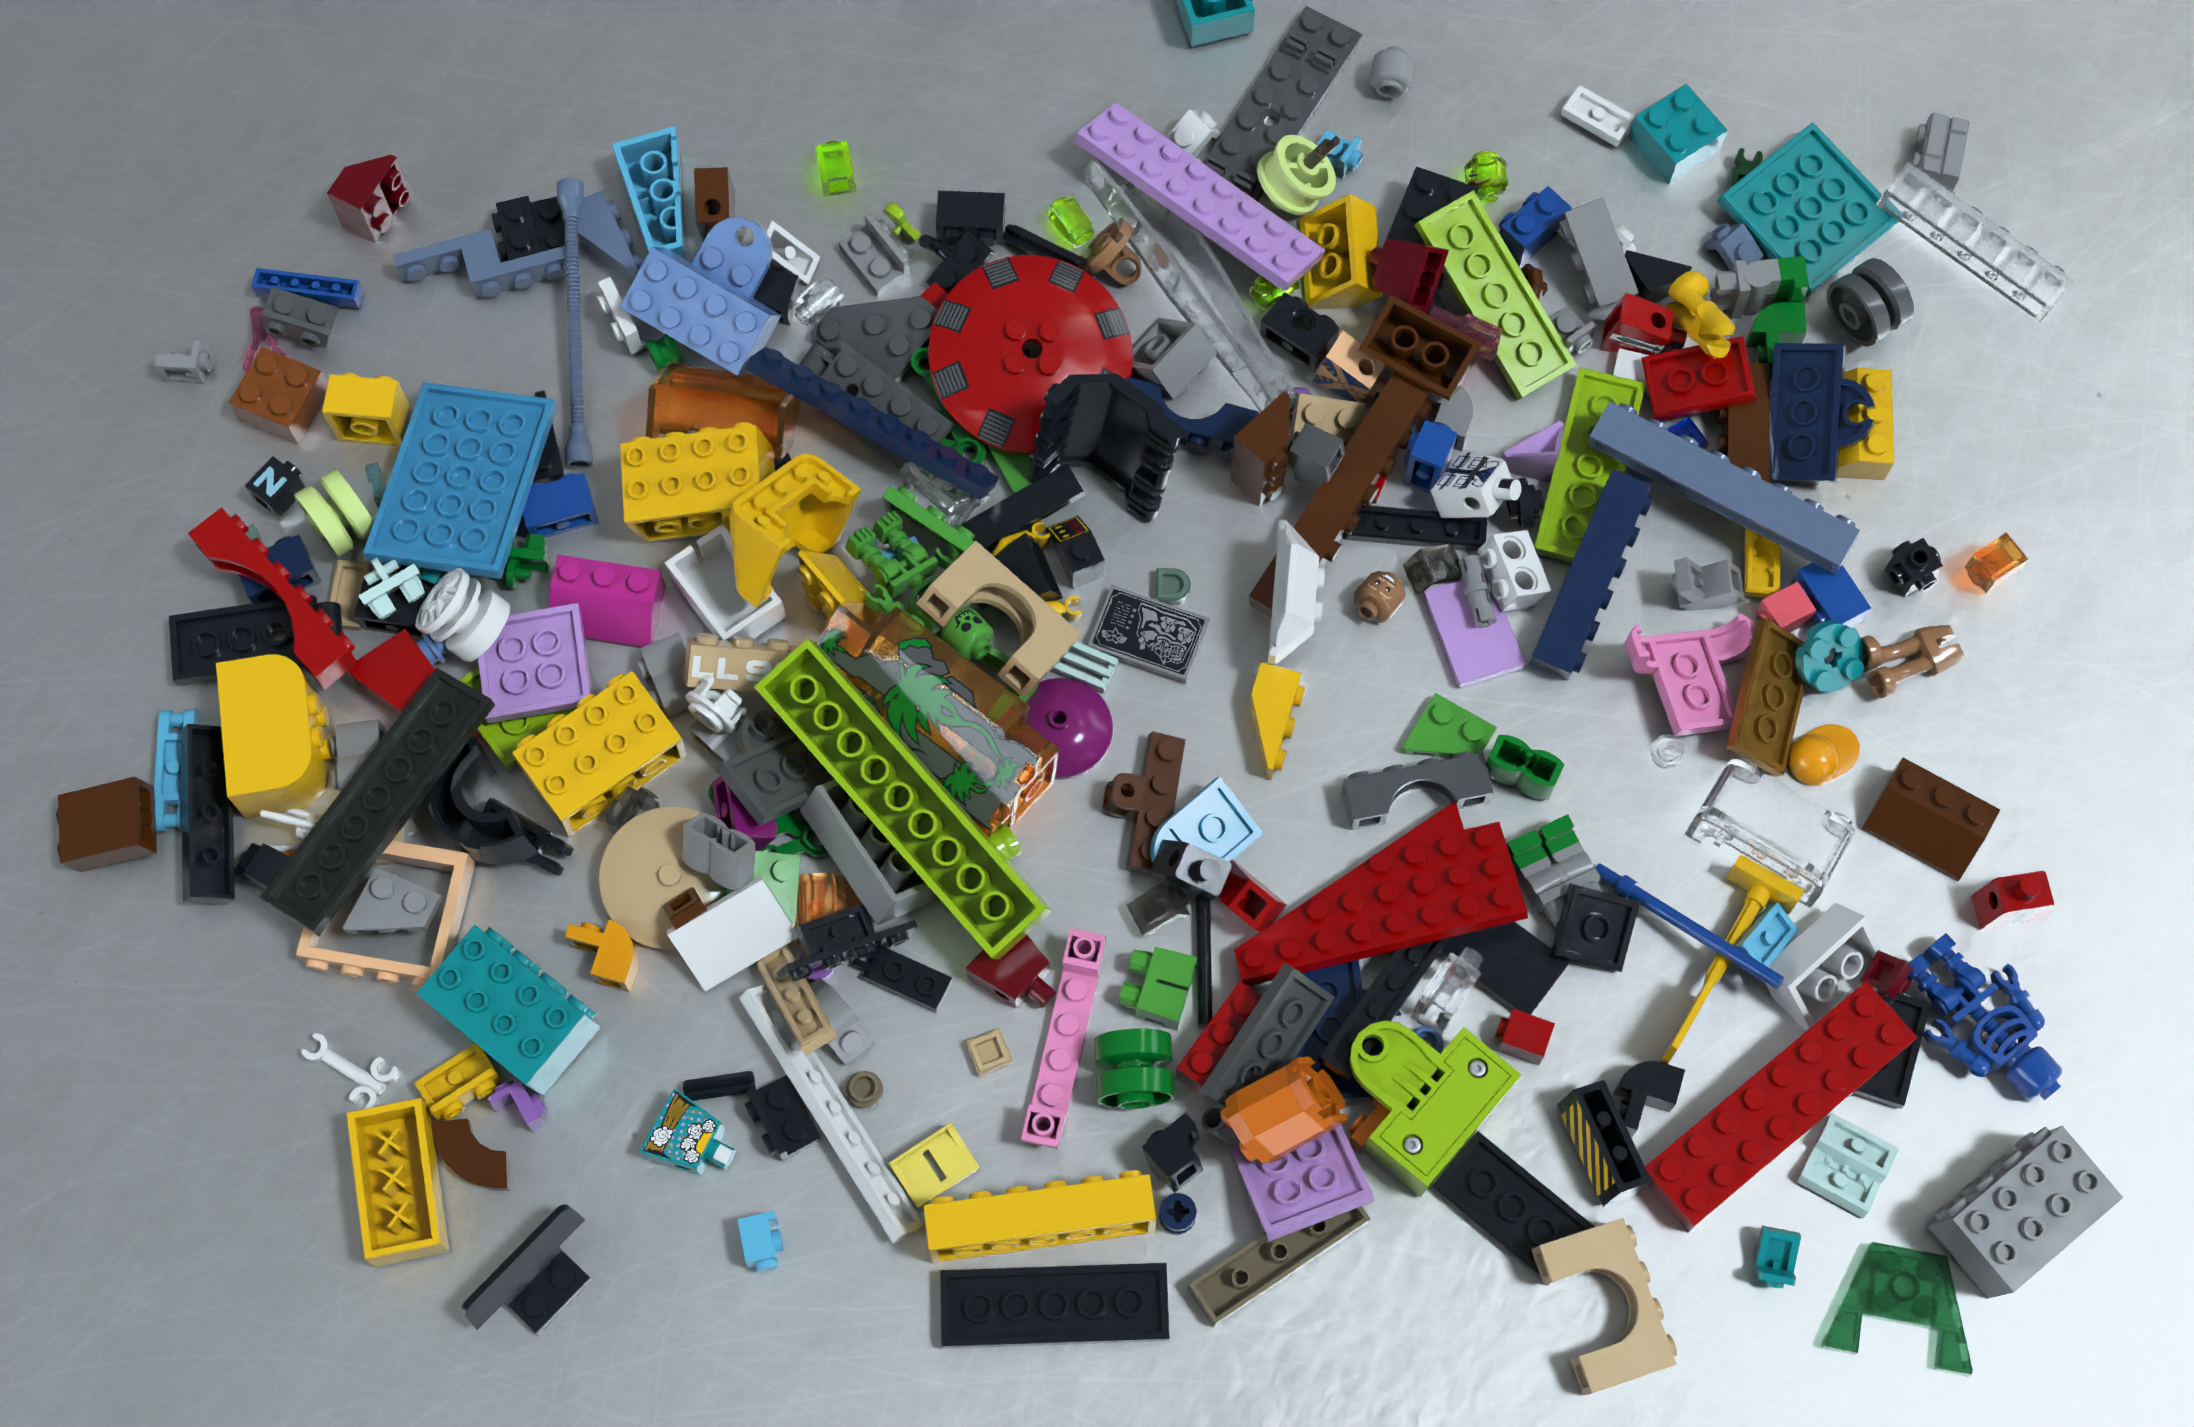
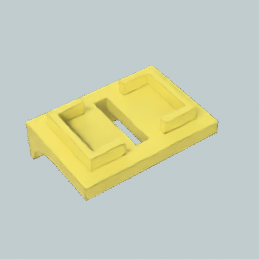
M952 1122L889 1163L890 1168L917 1209H920L933 1198L938 1197L980 1169V1166L959 1136ZM926 1151L930 1152L945 1175L946 1179L940 1182L923 1156V1153Z

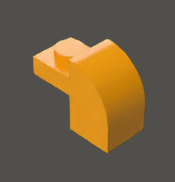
M609 919L604 933L600 927L586 922H582L580 926L569 924L565 939L570 947L596 954L590 971L594 982L630 992L637 973L639 959L636 947L627 931L621 925Z

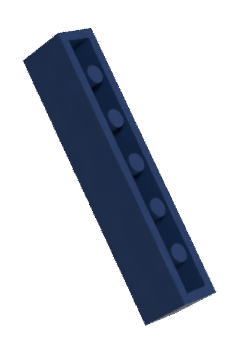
M1612 469L1530 659V665L1566 680L1569 679L1572 671L1579 674L1587 656L1581 650L1586 640L1593 641L1600 622L1595 621L1599 608L1606 610L1614 591L1608 589L1613 577L1620 578L1627 560L1621 556L1626 546L1633 547L1640 532V528L1635 527L1639 514L1646 517L1654 497L1648 495L1652 484Z

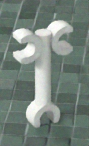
M314 1033L312 1037L321 1043L320 1050L317 1053H310L305 1049L301 1051L302 1055L311 1063L324 1062L361 1085L352 1090L349 1100L356 1105L362 1096L368 1095L370 1100L364 1109L379 1106V1096L383 1094L387 1085L395 1083L401 1074V1071L394 1066L389 1074L380 1075V1070L385 1064L381 1057H377L371 1063L370 1074L333 1051L329 1041L319 1033Z

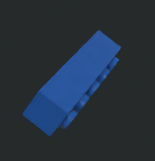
M256 268L251 286L256 296L268 298L271 287L332 306L356 309L360 307L364 291L359 280Z

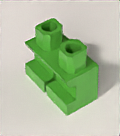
M1155 947L1153 953L1133 950L1128 971L1146 976L1143 987L1124 981L1119 996V1003L1136 1010V1017L1149 1018L1164 1023V1027L1177 1031L1197 967L1198 957Z

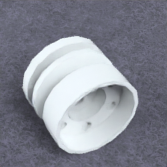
M457 568L446 573L429 592L420 607L415 625L424 634H430L431 638L436 642H442L446 639L445 646L449 651L465 662H472L487 651L501 633L510 614V604L490 588L481 590L479 580L470 578L466 571Z

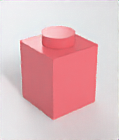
M1797 581L1762 599L1755 613L1756 620L1767 618L1791 633L1808 624L1815 614L1816 608Z

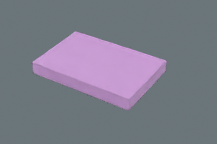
M1483 573L1486 583H1489L1486 573ZM1464 579L1423 592V598L1458 688L1525 668L1526 663L1505 612L1500 611L1492 592L1490 599L1497 622L1483 628L1475 627L1469 600L1465 599L1463 593L1465 589Z

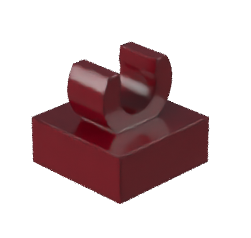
M1878 950L1859 981L1862 984L1867 981L1875 991L1894 999L1897 993L1904 994L1911 982L1906 978L1913 968L1906 961Z

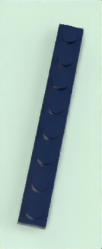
M764 347L749 357L746 370L973 497L981 500L995 488L999 476L990 472L984 465L966 459L959 455L957 450L943 446L932 440L925 432L914 430L905 425L896 416L886 414L871 406L867 400L855 397L844 391L837 383L826 381L814 374L810 368L798 365L785 358L781 352Z

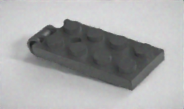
M840 340L837 344L841 348L836 355H833L815 341L798 364L810 368L814 374L826 381L837 383L846 392L850 385H857L859 391L855 397L863 398L880 411L896 416L900 422L914 430L925 432L932 440L940 444L955 425L843 340ZM837 421L912 479H915L922 470V467Z
M1287 963L1283 964L1199 1091V1094L1205 1098L1213 1100L1212 1105L1205 1110L1202 1116L1203 1128L1229 1145H1236L1240 1141L1233 1129H1230L1221 1118L1220 1111L1226 1107L1225 1099L1236 1091L1292 1062L1335 999L1333 995Z

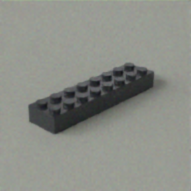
M186 724L180 730L183 903L228 905L235 899L233 803L227 797L221 726Z

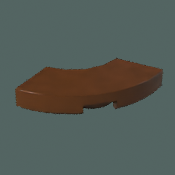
M469 1119L431 1122L436 1148L445 1163L457 1175L480 1188L510 1191L509 1156L506 1151L491 1150L480 1144L473 1134Z

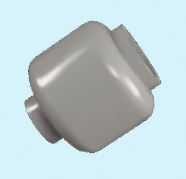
M1397 46L1381 50L1374 56L1370 83L1379 95L1386 98H1397L1411 88L1415 67L1412 56Z

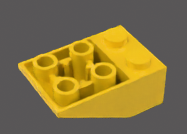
M800 550L797 553L800 564L797 570L803 578L801 585L806 591L804 598L815 612L821 610L828 619L825 621L830 630L835 628L842 630L843 632L840 634L844 635L845 639L850 643L882 619L881 612L874 611L865 605L863 600L865 592L868 591L836 555Z

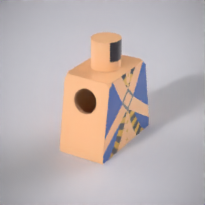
M1342 331L1312 380L1349 401L1361 403L1367 394L1377 399L1387 384V381L1379 376L1384 366L1358 353L1361 343L1344 331Z

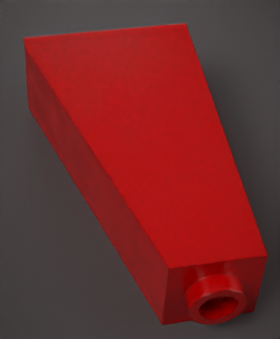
M404 629L358 659V664L350 669L348 673L357 686L397 716H400L435 669L408 631ZM478 730L473 734L476 739L481 736Z

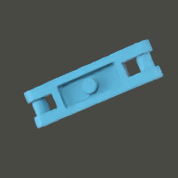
M185 709L184 713H174L173 710H161L159 712L154 781L156 832H164L168 828L175 827L182 831L180 733H173L175 727H184L186 724L200 725L198 709ZM168 805H178V812L168 813Z

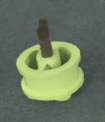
M1286 135L1277 142L1274 151L1266 153L1259 160L1257 166L1258 178L1274 208L1285 210L1295 215H1306L1317 206L1319 199L1326 198L1333 192L1336 185V175L1327 155L1340 144L1337 136L1331 140L1324 139L1317 146L1302 136Z

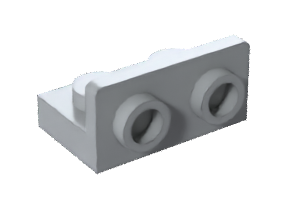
M869 213L865 216L866 225L840 241L839 249L878 297L910 276L909 262L911 257L902 244L896 245L891 239L892 234L885 222L882 220L877 221Z

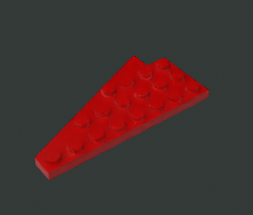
M1455 802L1449 804L1234 949L1241 981L1248 986L1272 981L1284 963H1287L1300 973L1310 972L1528 919V912L1500 822L1464 830Z

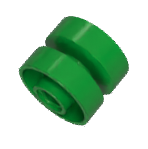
M1137 1028L1110 1031L1094 1038L1095 1065L1108 1070L1096 1076V1095L1099 1105L1122 1109H1144L1167 1104L1175 1099L1174 1074L1170 1070L1160 1068L1171 1063L1173 1060L1170 1033L1157 1029Z

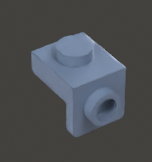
M1725 223L1711 232L1712 238L1704 244L1707 251H1718L1730 271L1733 270L1735 261L1746 260V265H1748L1750 262L1758 261L1764 256L1744 223L1735 225Z

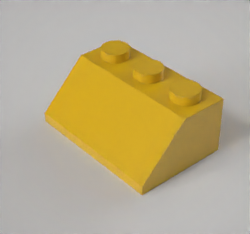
M1348 194L1299 219L1300 232L1325 249L1322 259L1303 275L1305 302L1309 308H1358L1383 296V292L1373 285L1372 279L1376 268L1369 263L1371 251L1379 247L1376 206L1352 194Z
M1855 368L1845 371L1844 379L1856 381L1866 388L1876 405L1875 409L1870 410L1860 404L1853 406L1848 414L1849 420L1858 423L1868 418L1874 420L1875 424L1864 440L1852 447L1839 449L1837 478L1885 480L1894 464L1892 370Z

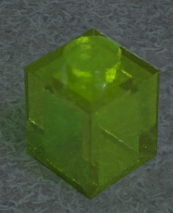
M829 141L823 145L815 146L824 197L856 192L848 141Z

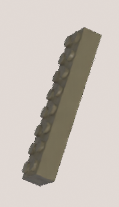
M1361 1206L1272 1241H1268L1264 1233L1189 1283L1188 1288L1213 1326L1216 1327L1367 1225L1370 1217Z

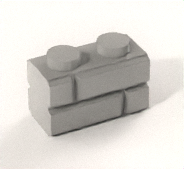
M1932 113L1926 124L1920 123L1915 138V143L1921 144L1919 152H1914L1910 164V171L1915 172L1913 181L1915 186L1927 189L1934 188L1936 191L1945 193L1953 192L1960 178L1970 124L1968 120L1956 117L1949 118L1946 115Z

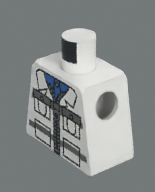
M1462 450L1431 489V493L1441 518L1489 517L1495 513L1504 500H1517L1519 498L1521 483L1519 480L1511 478L1507 464L1503 459L1469 450Z

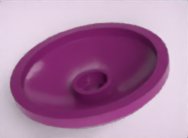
M1053 678L1039 682L1038 688L1025 703L1017 718L1008 729V740L1020 744L1037 757L1033 764L1026 761L1024 765L1025 768L1034 774L1058 780L1081 776L1097 766L1110 747L1113 735L1110 710L1104 699L1093 688L1080 681L1067 678ZM1057 716H1063L1066 721L1063 724H1056L1053 719Z

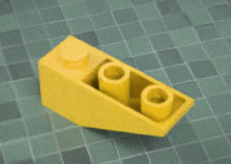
M1261 662L1251 693L1250 709L1267 780L1271 781L1274 770H1282L1287 753L1286 750L1281 749L1284 737L1289 739L1292 737L1296 718L1290 716L1293 706H1301L1306 687L1300 685L1302 673Z

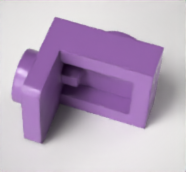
M510 1080L500 1084L493 1090L494 1094L487 1098L496 1112L515 1102L526 1124L533 1132L546 1126L541 1114L547 1112L539 1095L537 1092L530 1095L520 1080L516 1082Z

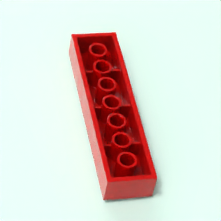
M1865 981L1646 1165L1645 1168L1652 1181L1647 1186L1689 1233L1903 1052L1918 1037L1870 984Z

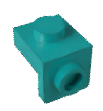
M1762 1225L1753 1266L1754 1272L1762 1284L1773 1288H1784V1284L1795 1286L1796 1276L1794 1269L1801 1241L1799 1232Z

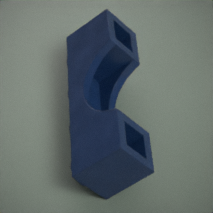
M1131 377L1126 379L1162 405L1164 415L1180 425L1183 433L1179 444L1185 445L1195 452L1208 451L1219 454L1228 461H1232L1234 436L1259 414V411L1225 403L1219 411L1209 417L1201 419L1185 418L1168 408L1162 398L1160 385Z

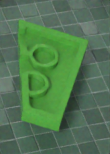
M889 485L882 495L886 507L895 512L897 509H900L902 511L901 514L908 518L910 522L921 528L927 527L931 530L930 533L947 545L951 543L961 554L974 543L975 535L959 524L956 528H953L944 522L946 515L931 505L925 509L915 502L917 496L903 486L896 490Z

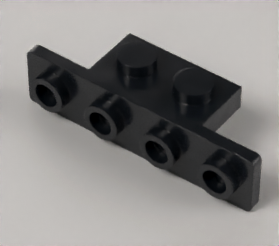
M863 903L800 924L795 928L806 958L786 964L776 974L779 980L791 977L792 982L813 974L811 970L822 965L825 970L835 968L845 963L844 958L856 954L857 959L877 952L876 946L888 943L890 948L898 946L910 940L908 935L917 928V924L913 920L876 933Z

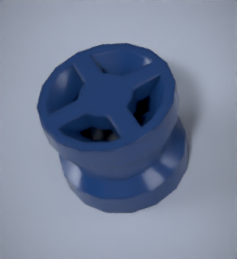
M1182 1193L1170 1194L1164 1198L1159 1211V1221L1163 1229L1172 1235H1183L1189 1232L1195 1224L1197 1213L1194 1201Z

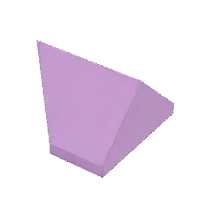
M1560 420L1503 451L1501 459L1506 462L1509 472L1550 483L1560 453L1564 424Z

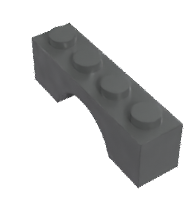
M1471 751L1457 753L1452 756V759L1438 761V758L1424 759L1418 762L1416 766L1406 768L1400 764L1384 768L1383 772L1380 773L1356 772L1349 775L1348 779H1344L1341 790L1351 830L1386 824L1391 805L1401 795L1410 791L1427 790L1437 793L1450 804L1456 802L1458 810L1489 804L1494 793L1484 753L1473 754Z

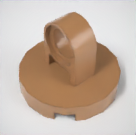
M1119 218V226L1112 222L1089 244L1088 247L1091 249V254L1087 259L1084 258L1086 264L1083 270L1093 276L1104 269L1114 280L1120 284L1128 285L1133 284L1139 279L1141 275V260L1126 245L1132 235L1133 228L1123 218ZM1122 260H1130L1136 265V270L1131 275L1125 276L1118 272L1117 265Z

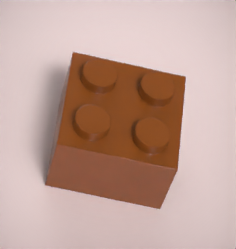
M261 346L231 397L229 405L239 421L299 445L324 403L328 382L321 370Z

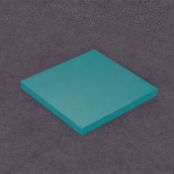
M1813 122L1720 195L1717 200L1737 224L1744 223L1756 244L1770 259L1804 256L1809 281L1807 298L1897 225L1903 218L1893 205Z

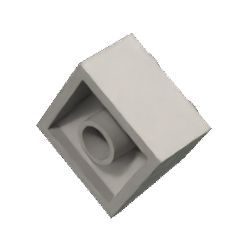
M1158 318L1132 345L1133 364L1131 378L1160 385L1162 398L1174 400L1184 394L1187 390V385L1208 368L1209 362L1217 355V352L1196 323Z

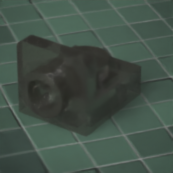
M1452 543L1421 548L1403 564L1406 576L1415 594L1423 593L1433 584L1456 581L1463 576L1458 564L1459 557Z
M1159 883L1126 904L1142 936H1150L1176 918L1184 919L1190 915L1186 907L1188 900L1184 892L1178 886L1168 883Z

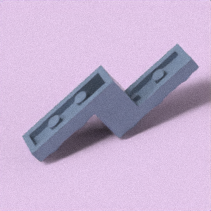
M491 229L393 255L395 266L402 282L419 281L432 274L453 272L459 267L466 266L469 280L477 299L496 297L501 292L516 288L526 289L535 283L546 280H560L566 276L567 272L565 246L502 262Z

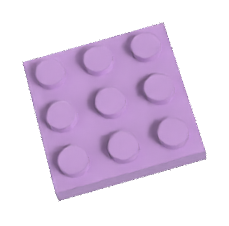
M578 603L509 615L497 639L478 658L482 694L491 698L495 703L494 708L485 718L488 724L577 708L576 705L581 699L592 694L582 614Z
M1342 1125L1288 1153L1273 1163L1263 1164L1258 1159L1251 1162L1242 1154L1239 1143L1229 1145L1232 1157L1268 1241L1374 1202L1371 1188Z

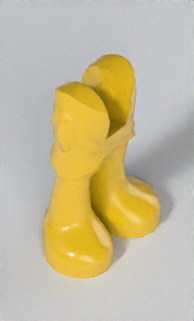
M1699 271L1685 272L1674 281L1668 291L1669 297L1675 300V302H1670L1665 306L1674 312L1672 327L1686 331L1688 336L1697 342L1709 356H1712L1714 359L1723 358L1728 354L1731 346L1730 341L1725 339L1723 335L1734 334L1735 325L1714 302L1706 301L1703 298L1709 291L1710 283L1708 279Z

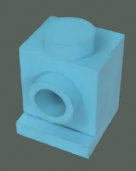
M775 1211L737 1219L745 1263L748 1268H756L757 1273L769 1272L779 1268L777 1252L783 1251V1243L780 1230L772 1229V1226L779 1225Z

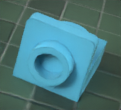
M1326 130L1316 145L1318 146L1324 139L1331 140L1335 136L1339 138L1340 144L1327 157L1334 168L1335 175L1343 179L1350 169L1354 171L1362 160L1363 153L1360 152L1362 139L1356 136L1350 143L1331 131Z

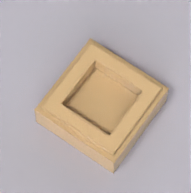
M1000 1028L966 1041L979 1077L1013 1064Z

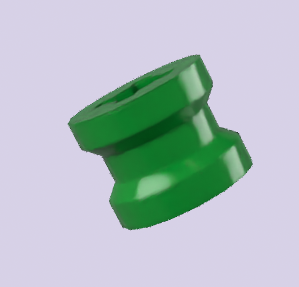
M664 334L663 338L658 341L651 339L645 342L659 373L665 371L667 366L673 363L676 365L684 363L676 340L667 334Z

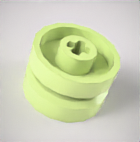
M334 468L320 477L321 486L329 499L324 500L320 493L309 485L294 494V497L305 512L304 517L322 542L325 541L329 548L339 558L353 549V541L345 527L349 526L359 539L365 541L369 537L374 520L344 477Z

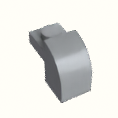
M1462 387L1457 390L1449 401L1431 392L1429 403L1433 404L1428 415L1436 417L1435 422L1444 423L1452 431L1458 433L1454 449L1462 451L1473 417V404L1470 396Z
M1687 557L1674 560L1675 573L1672 575V582L1678 593L1679 606L1687 610H1709L1745 602L1741 571L1727 559L1702 567Z
M819 978L810 987L838 1036L827 1044L838 1059L847 1066L874 1042L859 1023L858 1017L828 983Z

